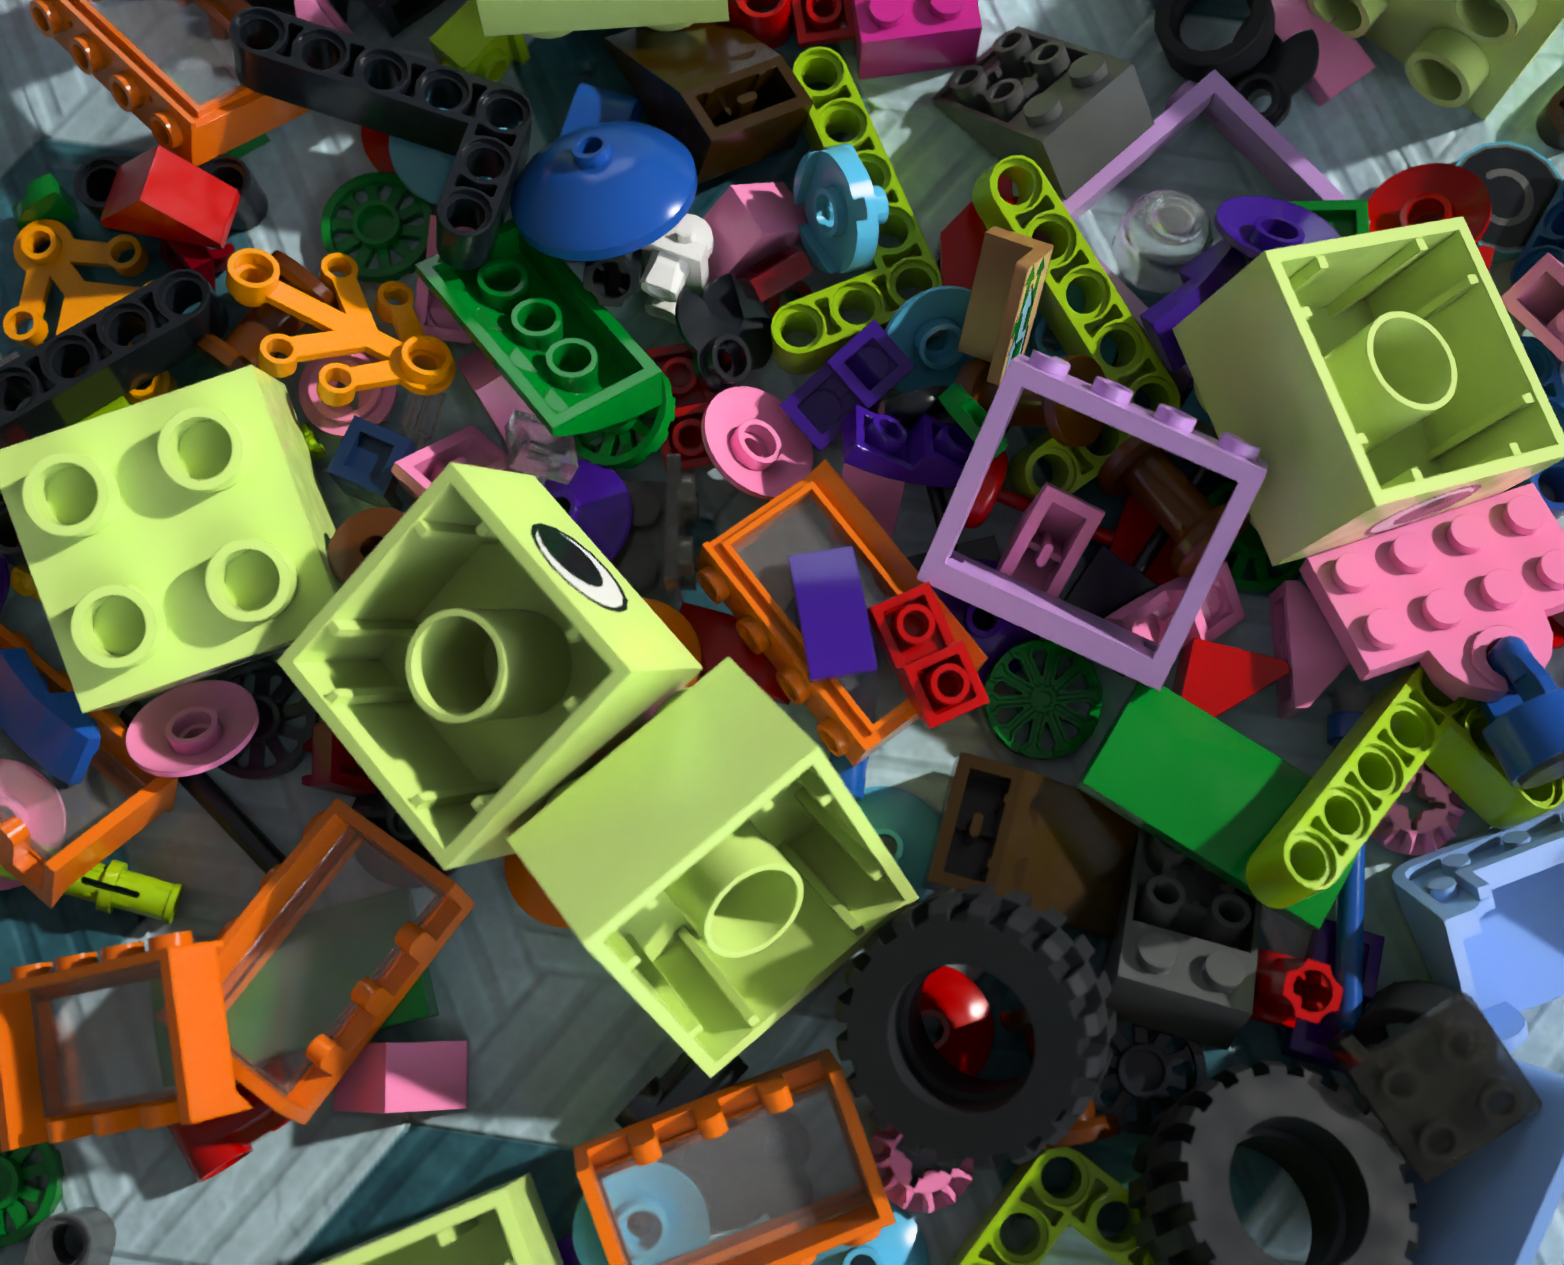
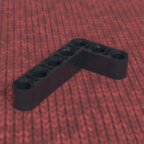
M259 6L245 8L233 17L229 33L237 78L244 87L266 96L456 156L437 205L436 248L439 257L447 265L455 269L466 271L478 269L488 262L510 207L513 186L524 169L529 156L533 108L530 100L524 93L515 88L270 8ZM482 176H483V177H489V178H491V179H489V180H484V179H479V178H477V177H482ZM464 226L471 227L475 230L467 232L460 231L456 228Z
M177 269L168 272L1 366L0 449L72 425L198 353L199 351L194 344L202 335L213 334L221 338L228 328L229 315L225 305L201 273L192 269ZM201 302L199 307L193 312L183 314L190 305ZM145 333L138 343L128 346L135 336ZM88 365L85 372L80 376L72 378L79 368ZM31 397L26 406L16 410L25 398ZM0 490V557L18 570L31 574L21 545L16 546L18 536Z

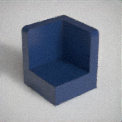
M354 415L326 472L345 494L376 507H388L401 511L404 504L395 493L399 482L391 473V469L396 461L414 453L417 447L412 439Z

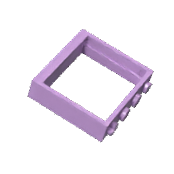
M1215 69L1198 84H1194L1189 80L1181 85L1165 104L1167 110L1154 120L1155 124L1071 197L1067 200L1060 198L1075 222L1202 114L1289 201L1348 200ZM1034 230L1032 238L1051 244L1050 238L1044 232ZM1097 257L1152 345L1139 317L1140 314L1149 308ZM1186 364L1175 373L1166 368L1175 382L1181 398L1194 386V379L1189 367Z
M1033 350L1030 358L1020 354L1010 360L916 579L924 583L929 581L931 586L1160 691L1268 472L1269 462L1258 457L1261 448L1243 441V437L1224 431L1220 439L1217 440L1195 430L1194 426L1197 419L1181 410L1165 404H1159L1156 412H1153L1130 402L1134 392L1119 383L1096 376L1091 385L1068 375L1071 364L1057 356L1050 357L1036 350ZM1024 388L1238 481L1159 644L954 551Z

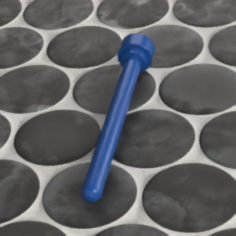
M1343 711L1328 715L1327 743L1333 746V751L1364 712ZM1365 842L1336 901L1335 980L1343 987L1339 1010L1334 1011V1021L1344 1031H1353L1362 1015Z

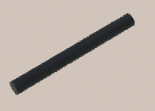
M139 701L129 704L119 714L127 728L135 715L143 708ZM206 772L179 777L178 782L265 874L275 865L285 861L287 857Z

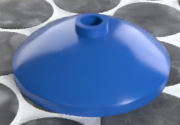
M610 121L592 124L556 138L531 158L513 186L510 199L511 213L523 239L530 246L546 255L572 261H596L614 258L634 252L655 242L681 221L691 207L696 195L697 172L688 148L678 138L666 131L647 124L631 121Z

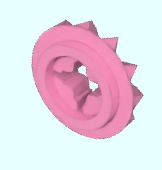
M364 352L310 360L299 380L298 397L305 416L320 432L324 431L343 439L354 415L376 425L382 421H389L390 410L394 401L399 398L397 385L358 391L357 397L359 402H357L359 408L356 410L349 405L334 407L322 402L316 392L320 369L326 364L334 362L354 367L382 361ZM328 382L332 387L342 388L341 382Z
M1425 763L1421 765L1401 794L1409 792L1412 783L1415 782L1414 786L1417 787L1418 797L1428 800V804L1435 805V808L1416 813L1414 822H1411V819L1408 818V808L1398 805V802L1395 801L1370 834L1374 840L1390 851L1403 855H1422L1436 851L1446 842L1457 836L1456 829L1461 817L1466 812L1461 805V798Z
M890 1124L883 1131L877 1126L871 1139L870 1149L887 1198L901 1209L930 1214L956 1204L959 1197L973 1182L975 1169L973 1167V1158L966 1157L958 1169L949 1167L946 1172L940 1168L937 1171L926 1168L921 1177L917 1176L914 1185H911L910 1181L913 1175L910 1172L913 1163L908 1157L904 1156L905 1153L895 1148L903 1135Z

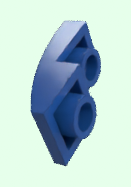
M25 648L0 649L1 728L18 747L49 773L68 785L81 784L92 757L97 753L100 745L101 736L96 721L89 717L87 713H82L74 691L49 693L45 677L37 672Z

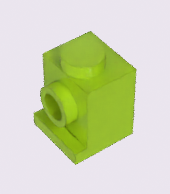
M468 0L428 39L437 63L494 82H498L505 75L510 62L514 58L522 65L530 58L524 34L484 36L476 0Z

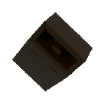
M730 21L693 23L686 28L676 31H658L647 26L635 27L608 36L603 41L604 47L657 128L672 134L688 148L695 164L697 184L793 148L813 105V101L782 55Z
M960 752L953 764L922 888L941 891L954 887L958 892H963L973 884L993 885L996 895L1005 896L1012 889L1032 895L1030 908L1043 914L1052 906L1068 918L1062 925L1063 927L1113 940L1140 827L1077 788L1023 768Z

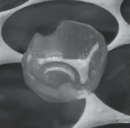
M1151 190L1147 195H1141L1130 205L1122 217L1113 238L1112 252L1119 272L1140 289L1159 294L1176 290L1183 285L1178 270L1212 247L1214 233L1210 214L1190 195L1174 190Z

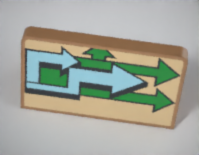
M993 226L985 232L957 351L991 362L987 382L1000 386L1010 360L1020 354L1026 356L1054 245L997 226Z

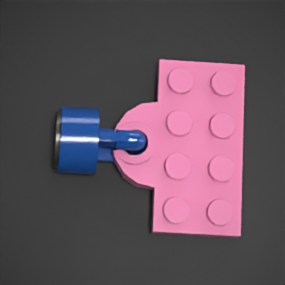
M1533 483L1305 559L1299 571L1361 682L1420 662L1432 684L1450 699L1455 701L1460 696L1477 700L1490 723L1483 730L1482 735L1512 786L1531 789L1564 776V687L1558 688L1550 674L1545 670L1552 657L1553 632L1547 617L1564 611V531Z

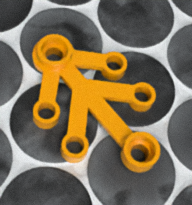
M41 219L31 222L19 232L14 242L13 252L15 260L26 271L19 306L12 308L4 317V332L15 343L24 348L36 347L46 339L48 325L43 316L53 281L64 294L56 335L142 288L85 281L74 265L114 268L122 276L134 277L141 274L148 265L149 256L146 249L135 237L127 234L118 235L108 243L77 240L71 231L58 221ZM51 241L49 248L45 252L36 254L41 245ZM128 249H135V255L130 261L119 263V257L122 252ZM33 319L31 330L19 335V326L24 321ZM81 368L75 372L72 378L82 374ZM166 370L154 377L148 388L144 390H137L135 388L124 394V396L130 403L136 404L178 390V385L175 377Z
M245 248L236 251L230 256L227 263L226 286L237 302L247 307H259L268 303L324 331L291 337L285 334L274 333L264 337L260 343L258 364L263 372L272 377L284 378L296 371L298 362L364 352L382 360L354 367L337 362L323 366L319 371L316 392L322 402L334 407H342L351 403L356 391L400 384L412 393L430 396L440 394L451 386L456 373V364L452 353L442 340L424 334L413 308L414 293L406 284L398 281H388L381 284L377 290L374 305L375 312L379 318L388 323H393L398 337L397 340L377 329L357 280L358 264L352 257L343 253H331L326 255L321 261L319 280L336 295L341 309L339 311L280 281L279 264L268 252L256 248ZM330 272H341L346 276L338 277ZM386 300H397L402 305H393ZM270 353H283L288 358L277 359L272 357ZM338 381L346 387L335 388L329 385L328 382Z

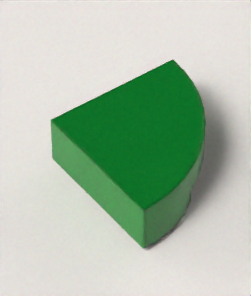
M51 173L31 181L25 187L27 195L20 202L16 201L12 207L19 232L31 222L41 219H51L64 224L80 218L74 199Z
M954 382L938 399L975 443L988 413L961 384L957 386ZM1005 434L993 460L1009 446Z

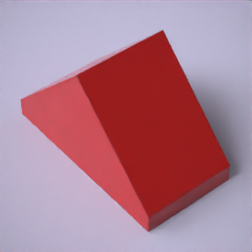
M157 145L118 167L100 222L106 228L223 250L241 195L236 188L164 147Z
M1193 638L1181 649L1172 692L1217 718L1277 682L1292 670L1283 659Z

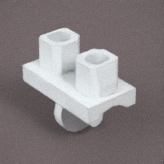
M686 213L672 230L655 242L642 248L645 271L640 284L641 289L649 294L644 305L645 311L650 316L677 325L675 307L680 291L687 290L699 296L703 288L710 283L708 258L712 253L714 240L710 226L699 216Z

